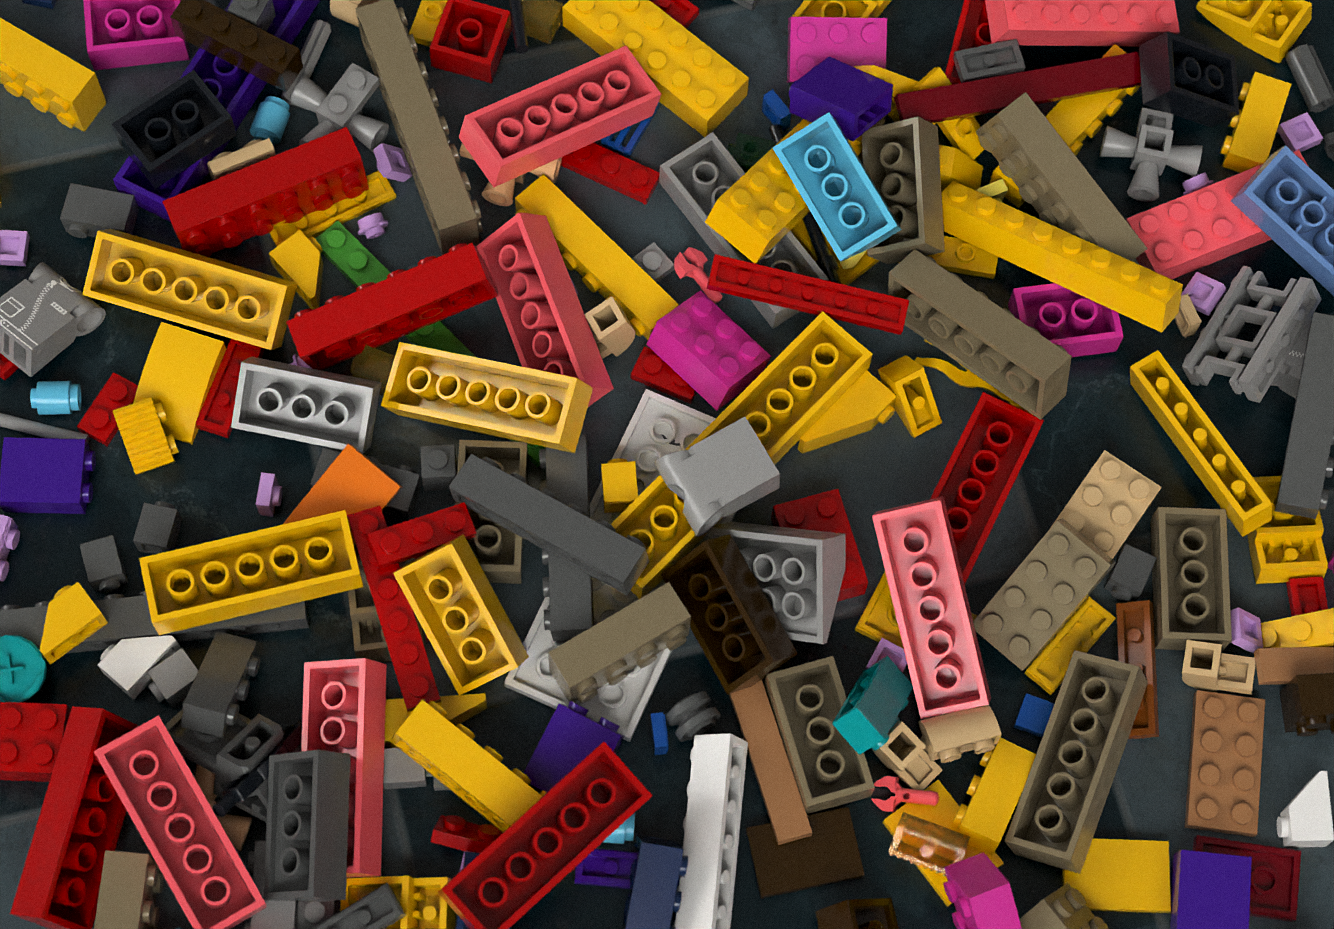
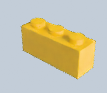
M1257 72L1254 73L1250 83L1243 82L1238 95V100L1243 101L1239 109V115L1231 118L1229 126L1233 127L1234 130L1232 136L1226 135L1220 151L1221 154L1225 155L1222 167L1242 173L1264 164L1269 157L1291 83Z
M1000 737L995 748L983 754L979 765L985 767L981 777L974 775L966 794L972 796L968 806L961 804L953 823L959 825L954 838L989 855H993L1022 794L1036 756L1035 753Z

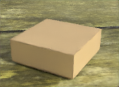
M1188 294L1181 296L1179 312L1174 318L1184 338L1195 335L1202 323Z

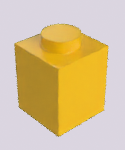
M616 458L601 464L604 513L623 512L638 497L635 461L628 462L626 459Z

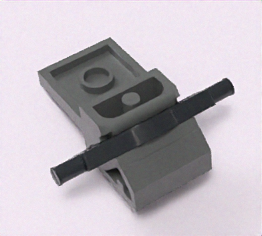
M182 709L165 727L183 757L215 774L213 793L221 797V799L213 805L214 813L219 817H224L235 805L267 823L269 755L301 752L299 745L302 740V717L294 725L288 726L283 730L281 725L261 714H258L251 720L238 713L235 724L228 725L223 738L183 728Z

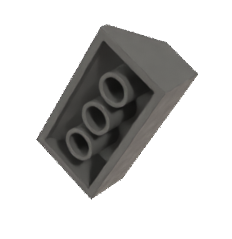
M311 750L269 755L264 875L265 901L346 900L350 754Z

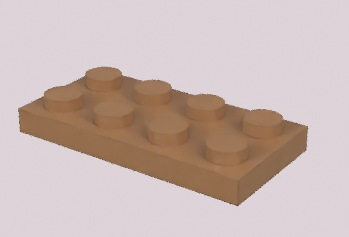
M1199 690L1194 693L1185 828L1249 837L1257 835L1265 699Z

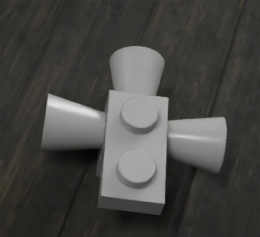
M352 63L330 93L326 94L309 77H304L292 93L291 104L315 112L318 125L299 141V144L302 145L347 127L351 137L354 135L373 152V149L385 140L389 124L364 116L362 108L380 85L379 78Z
M1142 107L1136 137L1108 125L1105 129L1100 157H1132L1130 169L1136 171L1127 194L1133 199L1149 202L1159 198L1158 175H1162L1166 165L1193 177L1198 172L1203 146L1171 145L1174 130H1171L1173 114Z

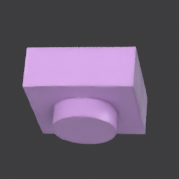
M1307 112L1281 123L1277 128L1279 135L1292 152L1297 150L1303 152L1320 144L1323 136Z
M381 143L373 149L377 160V168L384 178L405 182L413 176L402 148Z
M0 230V265L26 266L30 239L27 231Z
M1196 272L1181 296L1188 294L1195 309L1209 316L1227 289L1223 283Z
M261 472L255 504L259 515L273 517L275 506H280L283 488L278 485L275 474Z
M1239 607L1231 610L1232 641L1230 643L1251 653H1254L1258 648H1263L1260 618Z
M881 638L865 669L888 655L903 673L907 666L904 649Z

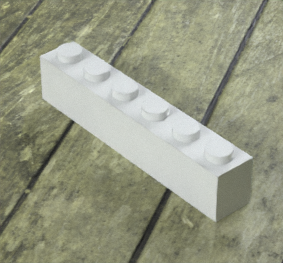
M731 733L694 735V744L690 753L692 763L690 781L687 785V813L683 821V855L688 856V864L685 877L680 876L679 886L677 887L678 891H682L680 908L678 913L676 912V920L673 924L675 929H730L748 747V742Z

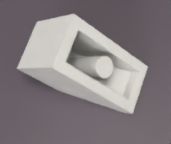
M171 635L121 639L117 645H110L102 653L98 667L105 676L134 700L152 681L147 672L180 650L181 647Z
M1319 771L1280 813L1281 816L1277 818V834L1279 838H1283L1284 848L1326 847L1334 841L1327 771Z

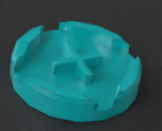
M20 635L1 636L0 702L21 703L27 701L40 691L46 679V660L40 648L33 641Z

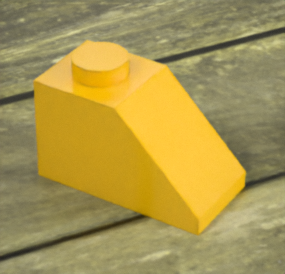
M939 145L941 192L953 180L974 190L979 189L983 166L956 147Z
M299 229L269 252V256L275 270L285 280L297 283L295 292L314 310L319 308L324 266L321 257L323 249L313 236L307 238Z
M905 355L878 369L882 383L897 395L893 407L913 438L942 423L924 367Z
M79 582L72 586L67 585L61 588L54 595V599L48 604L40 651L50 665L108 624L104 615Z

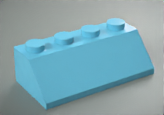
M830 112L772 147L840 261L864 252L902 230Z

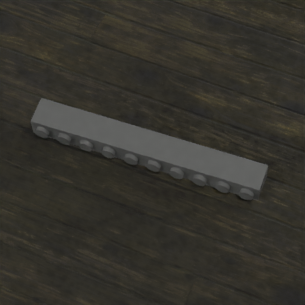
M146 591L140 592L139 596L134 597L111 594L105 596V600L93 601L104 615L108 624L68 653L105 650L112 644L117 645L121 639L171 635L177 642L214 638L217 631L238 636L309 628L307 601L158 635L151 621ZM50 601L38 602L35 604V607L22 608L19 605L2 606L0 610V637L4 635H20L33 641L40 648Z

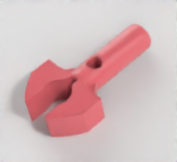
M688 247L683 254L680 252L675 257V273L680 279L686 276L693 278L715 304L720 302L723 298L722 294L707 289L709 277L704 272V265L708 261L707 257L703 252Z
M885 776L876 781L874 786L887 787L892 793H895V796H891L888 800L883 798L871 799L882 811L895 812L897 805L901 802L936 806L939 802V795L934 791L903 788L899 784L898 776Z

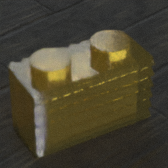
M903 812L888 852L890 856L895 854L897 859L900 857L904 861L909 859L910 863L916 862L917 866L923 865L924 869L929 867L931 871L936 870L938 874L943 872L944 876H946L944 867L962 861L970 837Z

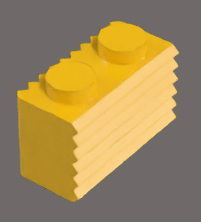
M150 397L113 410L135 475L176 462L173 455L179 453L173 434L166 436L162 423L168 420L161 402L155 404L153 398Z

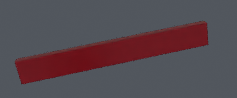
M1138 52L901 93L897 94L894 100L900 121L918 116L930 123L1002 111L1025 92L1035 104H1042L1142 86L1140 58Z

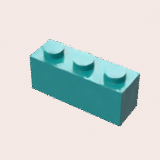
M888 655L862 671L832 722L833 726L859 755L870 748L874 751L879 749L889 740L888 732L899 721V712L908 705L909 700L907 698L913 689L912 683Z

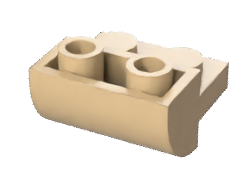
M270 138L263 141L261 139L250 141L242 149L235 152H222L207 163L212 180H215L275 156V149Z
M989 705L918 721L922 733L920 740L926 745L923 750L929 755L930 761L940 759L941 763L957 760L961 757V753L974 750L975 754L991 751L995 748V744L998 743L1002 735L995 714Z

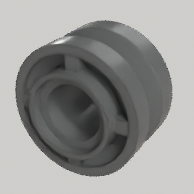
M706 691L685 697L676 703L666 714L665 719L670 726H679L675 734L680 742L694 739V735H702L712 728L721 717L716 707H707L711 699Z

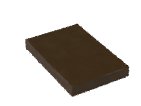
M849 807L807 815L812 829V836L781 845L777 843L771 823L746 828L745 831L761 899L864 878L865 874Z

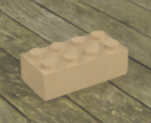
M1104 450L1055 522L1060 519L1066 520L1111 559H1114L1162 487Z

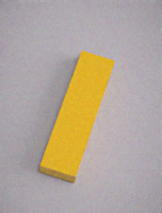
M379 170L366 176L369 190L364 191L360 196L334 203L327 210L307 214L295 223H285L286 221L284 220L274 224L269 234L276 247L299 229L307 238L309 236L316 237L337 220L341 224L346 223L396 199V194L388 179L384 178Z

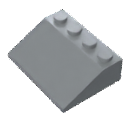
M727 522L715 525L707 532L708 539L731 534L790 640L818 644L827 643L846 569L845 534L740 522Z

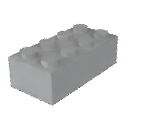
M249 357L241 362L231 428L343 450L348 443H351L361 453H364L371 447L381 382Z

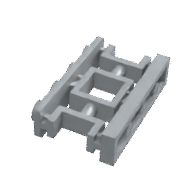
M1243 266L1238 275L1233 278L1230 288L1222 301L1217 304L1213 316L1206 327L1202 329L1191 352L1184 359L1182 368L1190 383L1196 386L1199 384L1207 386L1214 373L1231 377L1229 383L1234 393L1241 395L1244 392L1248 400L1260 403L1313 315V312L1322 300L1313 280L1300 277L1297 281V279L1291 278L1284 291L1268 288V282L1263 272L1257 271L1253 274L1250 267ZM1251 299L1259 302L1256 308L1247 306ZM1273 305L1282 307L1278 314L1270 311ZM1245 322L1262 326L1253 342L1236 339ZM1220 350L1228 353L1225 359L1216 358ZM1242 356L1251 358L1247 366L1238 363Z

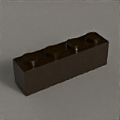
M181 0L170 16L176 36L285 92L288 91L303 68L299 48L205 0Z

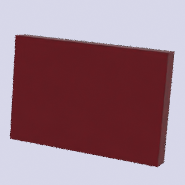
M1201 835L1194 837L1193 851L1252 857L1250 916L1289 922L1297 920L1301 851Z

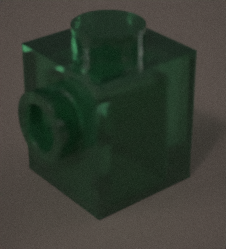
M738 132L736 143H729L727 151L746 173L775 146L776 141Z

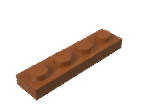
M1150 600L1117 603L1118 661L1139 666L1148 681L1128 739L1159 737L1153 603Z

